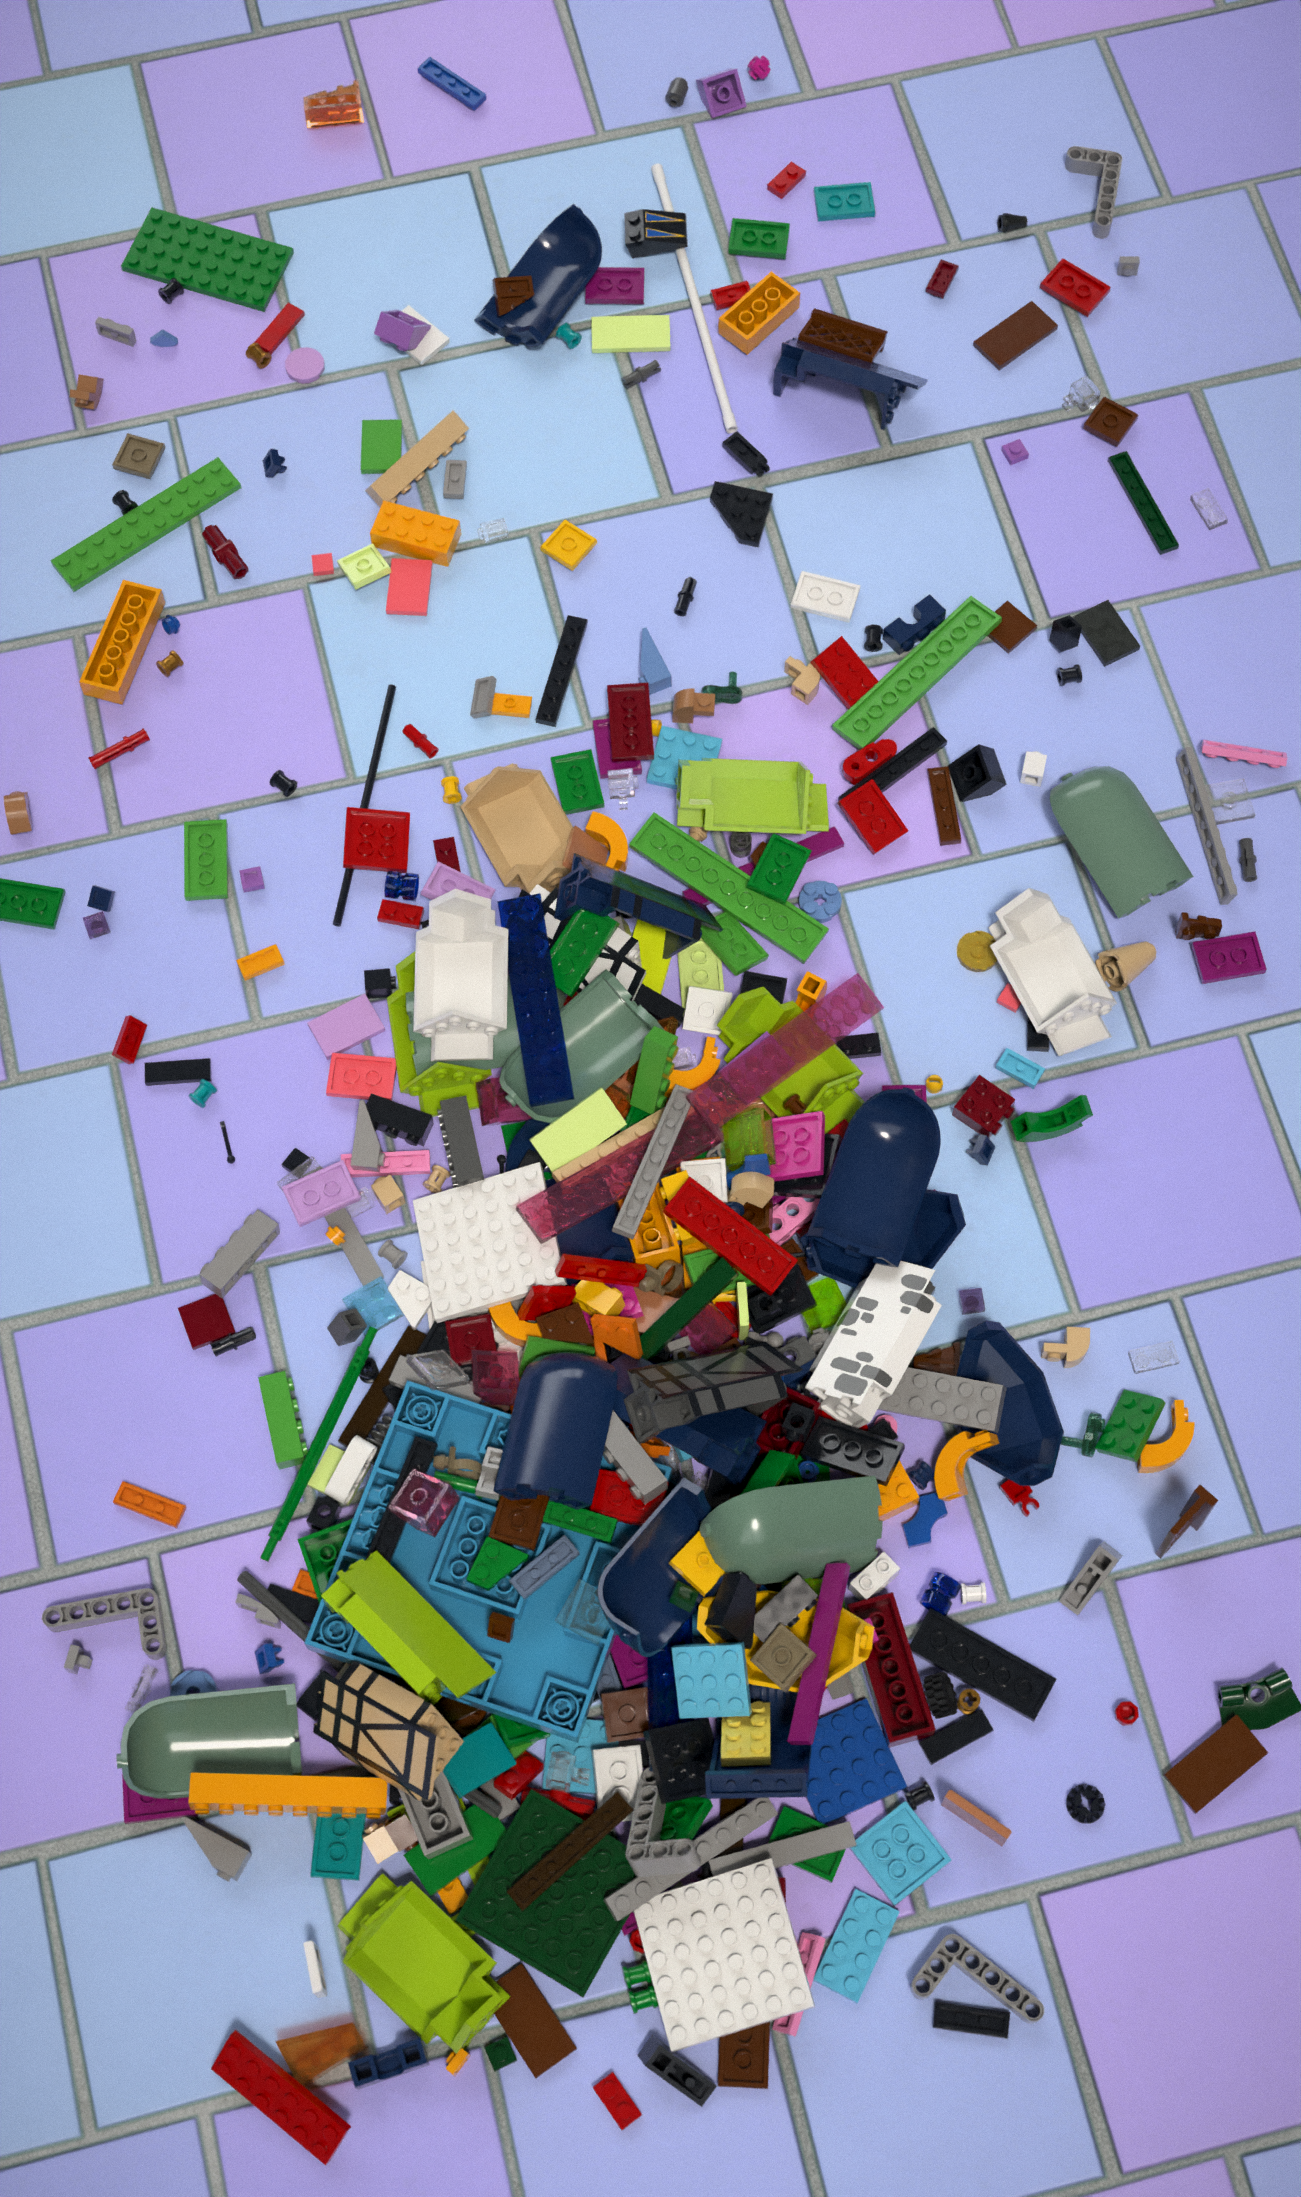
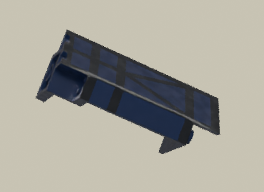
M576 853L573 856L571 872L560 879L555 919L562 921L581 908L602 917L615 910L666 930L662 959H669L698 942L702 936L701 924L719 932L724 930L706 905Z

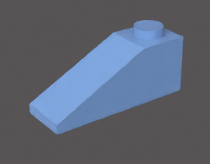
M645 627L642 628L641 677L638 679L639 683H649V695L671 687L672 676L648 629Z

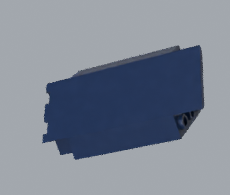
M794 337L792 340L789 339L786 343H782L781 357L774 370L773 395L781 397L789 378L804 382L807 375L814 377L816 374L884 395L881 429L885 430L887 423L891 424L893 420L894 408L899 406L901 400L900 393H904L907 386L918 390L927 384L928 379L878 363L863 361L800 341Z
M624 1353L611 1363L615 1367L618 1377L613 1411L625 1426H629L631 1421L624 1399L631 1395L634 1390L627 1370L653 1365V1363L643 1358H640V1360L635 1359ZM736 1408L700 1416L690 1424L665 1429L655 1437L691 1455L697 1462L720 1473L730 1485L739 1489L761 1450L756 1441L767 1421L742 1408Z

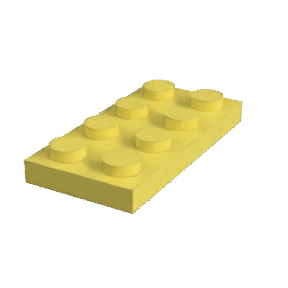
M760 1701L751 1703L752 1714L750 1716L722 1717L721 1767L771 1765L770 1703Z

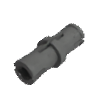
M653 360V362L643 367H637L634 372L621 378L623 386L629 389L641 381L642 383L647 381L648 377L661 372L660 365L656 360Z
M1243 838L1239 840L1241 851L1239 862L1243 868V880L1245 882H1253L1257 880L1255 867L1257 857L1253 851V840L1251 838Z

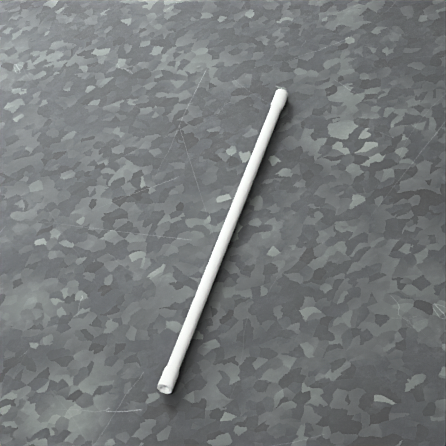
M654 164L651 167V171L658 188L664 211L674 212L662 165ZM685 247L675 249L722 411L725 429L728 434H732L738 430L730 407Z

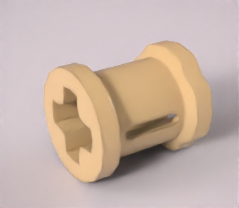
M433 1165V1171L428 1180L423 1182V1186L430 1192L439 1193L442 1191L441 1187L446 1178H449L451 1174L445 1168Z

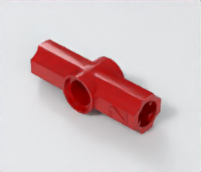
M525 1787L521 1797L520 1807L532 1789L584 1821L594 1813L596 1804L595 1801L573 1797L567 1792L559 1790L545 1791L531 1787Z

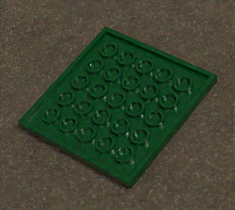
M531 1789L455 1921L584 1998L630 1915L628 1914L621 1920L615 1921L603 1899L638 1876L634 1874L626 1858L627 1846L607 1834L531 1905L522 1911L507 1894V1891L584 1822L583 1819Z

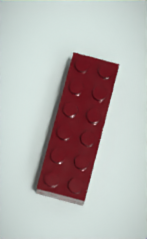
M893 1592L848 1604L846 1610L862 1620L871 1619L879 1641L872 1644V1651L868 1659L862 1662L887 1746L891 1748L933 1736L936 1731L926 1702L924 1690Z

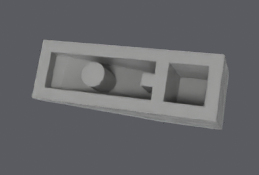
M360 1100L351 1167L353 1170L380 1172V1166L385 1164V1153H382L383 1150L364 1100Z
M1103 1541L1059 1602L1076 1615H1079L1123 1555Z
M186 1817L183 1822L212 1866L218 1871L216 1875L228 1882L231 1878L238 1881L252 1854Z

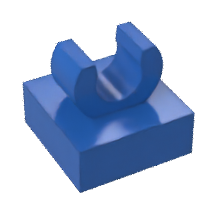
M270 1643L263 1644L255 1651L260 1675L268 1674L274 1668H278L284 1663V1660L278 1661L275 1657L276 1654L282 1651L281 1648H273V1644Z

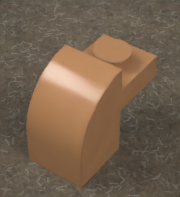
M79 374L77 390L70 389L69 396L76 398L75 406L96 409L101 398L104 379Z
M695 688L677 692L674 695L672 722L693 724L694 715L714 716L715 694L695 693Z
M15 791L3 797L4 808L10 834L32 831L28 793Z

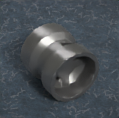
M733 832L731 835V853L738 858L748 856L752 846L751 834L749 832Z

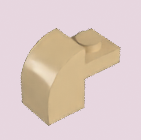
M789 656L785 661L784 672L795 679L792 683L791 695L809 705L819 691L820 674L811 663L805 666L801 660Z
M743 1172L732 1178L731 1190L728 1193V1203L738 1202L744 1206L748 1202L763 1208L774 1195V1179L758 1172Z
M1067 1327L1064 1333V1344L1044 1343L1041 1349V1358H1046L1050 1362H1058L1062 1359L1064 1360V1368H1072L1078 1365L1084 1359L1090 1345V1328Z

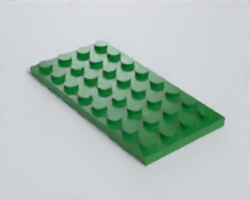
M151 207L121 264V268L124 272L169 284L170 280L175 278L186 290L265 312L294 254V250L292 247Z

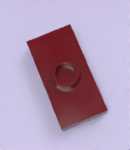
M941 259L926 287V293L944 299L958 272L959 265Z

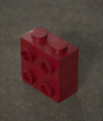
M979 1075L954 1106L952 1116L978 1134L987 1135L990 1138L992 1134L996 1136L1003 1126L1001 1124L1005 1118L1009 1119L1013 1115L1016 1099Z

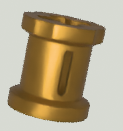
M252 343L245 352L246 357L253 359L260 369L265 368L272 358L271 354L264 352L258 343Z
M171 650L169 652L170 655L165 659L156 662L158 669L166 677L170 676V672L175 668L184 665L182 659L174 650Z
M973 1689L962 1691L957 1700L958 1710L965 1715L973 1714L980 1704V1696L977 1691ZM966 1697H969L970 1701H974L971 1707L964 1702Z

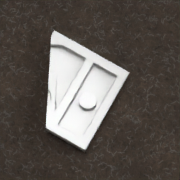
M399 1270L389 1285L388 1291L398 1304L401 1312L405 1315L412 1329L416 1330L432 1305L429 1286Z

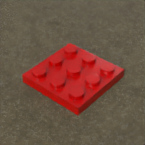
M347 807L343 868L407 873L410 812Z

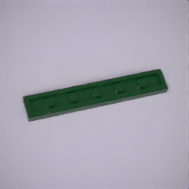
M1124 451L1108 457L1109 465L1159 555L1178 549L1179 544L1128 452Z
M722 1257L640 1336L643 1351L641 1358L650 1361L739 1276L725 1258Z

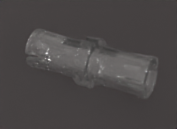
M147 1664L144 1665L137 1683H134L132 1686L133 1691L124 1708L125 1710L134 1713L142 1707L147 1695L149 1696L151 1693L150 1688L159 1671L158 1669Z

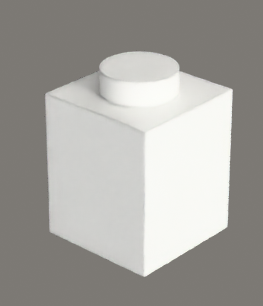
M1026 751L1020 783L1041 787L1047 755L1037 751Z

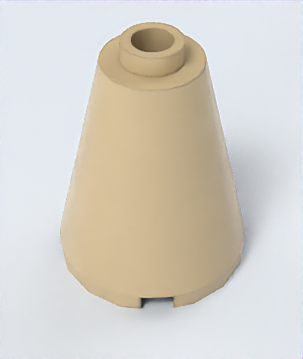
M1144 941L1105 950L1097 955L1099 959L1096 960L1095 965L1104 981H1107L1110 985L1108 988L1118 992L1125 989L1156 959V948L1149 942Z

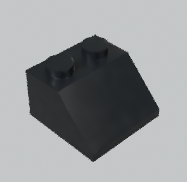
M978 744L948 765L961 802L992 795L1007 785L993 748Z

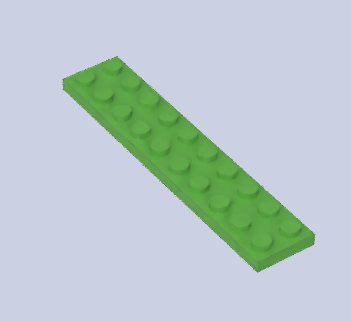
M217 457L50 560L51 564L72 591L75 592L241 489V484Z
M970 596L832 725V730L859 750L875 742L1002 622V617Z
M653 812L629 843L631 849L803 964H805L829 931V928L787 901L783 905L746 888L751 876L655 812Z

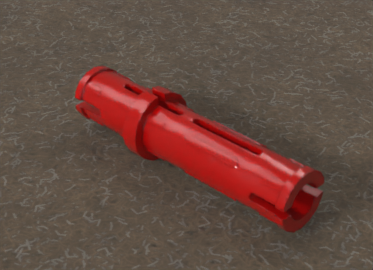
M143 728L129 737L124 736L122 737L123 740L88 757L93 768L97 769L128 751H134L135 747L149 741L150 738L145 729Z

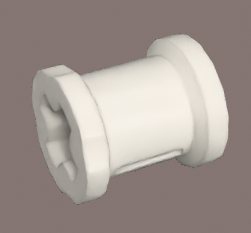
M981 1582L980 1585H965V1583H961L962 1604L981 1601L982 1604L986 1603L985 1582Z

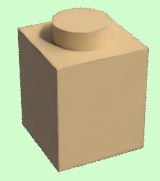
M391 1175L382 1176L371 1185L374 1196L386 1214L405 1204L404 1195Z
M375 1822L364 1829L365 1834L362 1835V1838L377 1864L398 1852L383 1823L378 1825Z

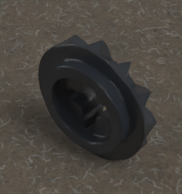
M1088 1784L1078 1785L1069 1792L1066 1799V1807L1070 1816L1077 1822L1090 1824L1096 1822L1104 1813L1106 1804L1103 1794L1095 1786ZM1082 1796L1086 1800L1094 1798L1090 1804V1810L1086 1807L1077 1808L1082 1803Z

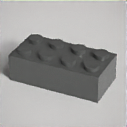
M466 1096L440 1101L441 1109H437L453 1188L484 1180Z

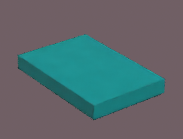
M871 182L814 187L818 222L875 217L876 212Z
M489 1723L463 1738L464 1742L442 1772L460 1799L514 1767L517 1763L493 1724Z
M332 1814L330 1818L317 1817L311 1878L360 1880L364 1842L362 1835L365 1833L366 1814H356V1818H342V1814Z

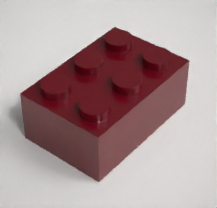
M786 1387L788 1397L766 1410L761 1416V1419L767 1421L756 1441L761 1447L757 1456L764 1459L770 1450L793 1454L797 1460L805 1443L800 1441L794 1443L787 1440L782 1432L783 1422L792 1403L812 1409L815 1412V1421L809 1432L810 1435L818 1417L822 1415L821 1403ZM795 1422L792 1426L800 1428L803 1426V1423Z

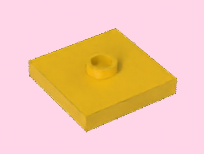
M565 519L540 546V550L573 571L595 547L597 539Z
M700 1531L668 1563L703 1597L717 1583L719 1578L726 1573L713 1560Z

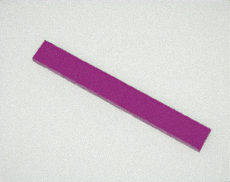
M835 826L830 828L828 832L823 831L797 842V844L812 850L807 862L844 847V841ZM751 862L738 867L749 876L752 875L755 869ZM691 888L682 891V895L706 906L712 903Z
M829 1563L825 1567L808 1645L817 1656L802 1673L788 1742L791 1745H813L851 1567L847 1563Z

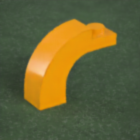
M593 811L585 828L586 833L608 849L610 856L606 866L626 872L628 865V843L622 828L608 816Z
M807 971L797 988L798 996L795 1003L814 1022L826 994L827 981Z
M707 1036L701 1063L697 1067L688 1071L673 1069L669 1076V1080H671L670 1086L665 1092L667 1098H670L675 1084L690 1090L699 1089L700 1092L709 1086L716 1075L721 1060L716 1058L718 1047L714 1046L716 1038Z
M511 1302L488 1308L495 1328L511 1343L525 1347L528 1336L542 1338L537 1323L519 1320Z
M1174 1400L1171 1405L1172 1436L1163 1443L1145 1445L1137 1461L1138 1473L1163 1471L1177 1463L1186 1452L1193 1438L1194 1422H1185L1188 1421V1408L1184 1407V1400Z
M987 1430L975 1434L963 1431L954 1436L944 1446L937 1459L934 1474L935 1487L940 1500L951 1501L968 1494L964 1480L966 1462L974 1453L1000 1444L996 1434L990 1433Z

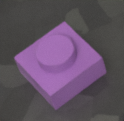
M1020 439L1002 446L1001 451L1010 466L1029 457V453Z
M260 866L239 870L244 893L265 888Z

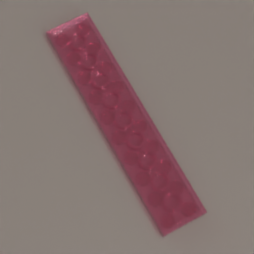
M857 973L685 1098L713 1133L884 1009V1006L859 973Z
M700 1104L689 1110L660 1177L681 1166L682 1162L690 1161L724 1142L725 1136ZM656 1128L518 1204L516 1211L538 1241L543 1244L626 1197Z

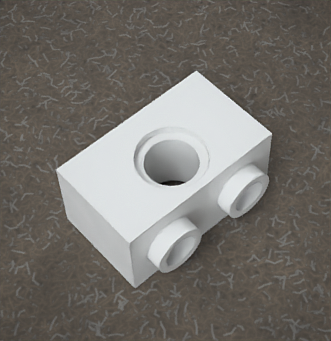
M883 1552L850 1582L848 1590L859 1601L876 1597L899 1575L900 1567Z

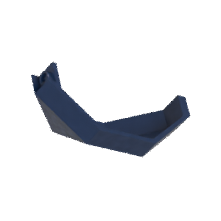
M926 1190L901 1261L930 1269L934 1268L966 1226L958 1194ZM807 1233L800 1238L809 1270L853 1288H857L859 1282L869 1277L875 1266L873 1263L874 1259L862 1256L860 1260L845 1255V1249L832 1245V1248L826 1247L808 1237Z
M984 1321L968 1330L956 1376L1003 1385L1007 1389L998 1433L990 1432L998 1436L1000 1444L978 1451L971 1458L1020 1486H1035L1053 1476L1064 1431L1043 1371L1000 1322ZM960 1426L962 1432L967 1431L975 1434L984 1431Z

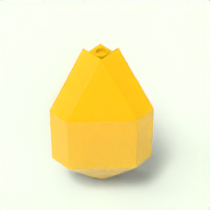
M769 1590L757 1591L755 1613L778 1592ZM716 1596L705 1597L698 1608L697 1630L709 1643H727L704 1625ZM817 1604L808 1612L805 1609L798 1614L800 1620L791 1628L786 1626L807 1646L809 1645ZM843 1607L825 1687L868 1659L872 1651L874 1626ZM753 1633L752 1648L745 1649L748 1683L782 1690L750 1661L764 1644ZM802 1674L788 1691L798 1693Z

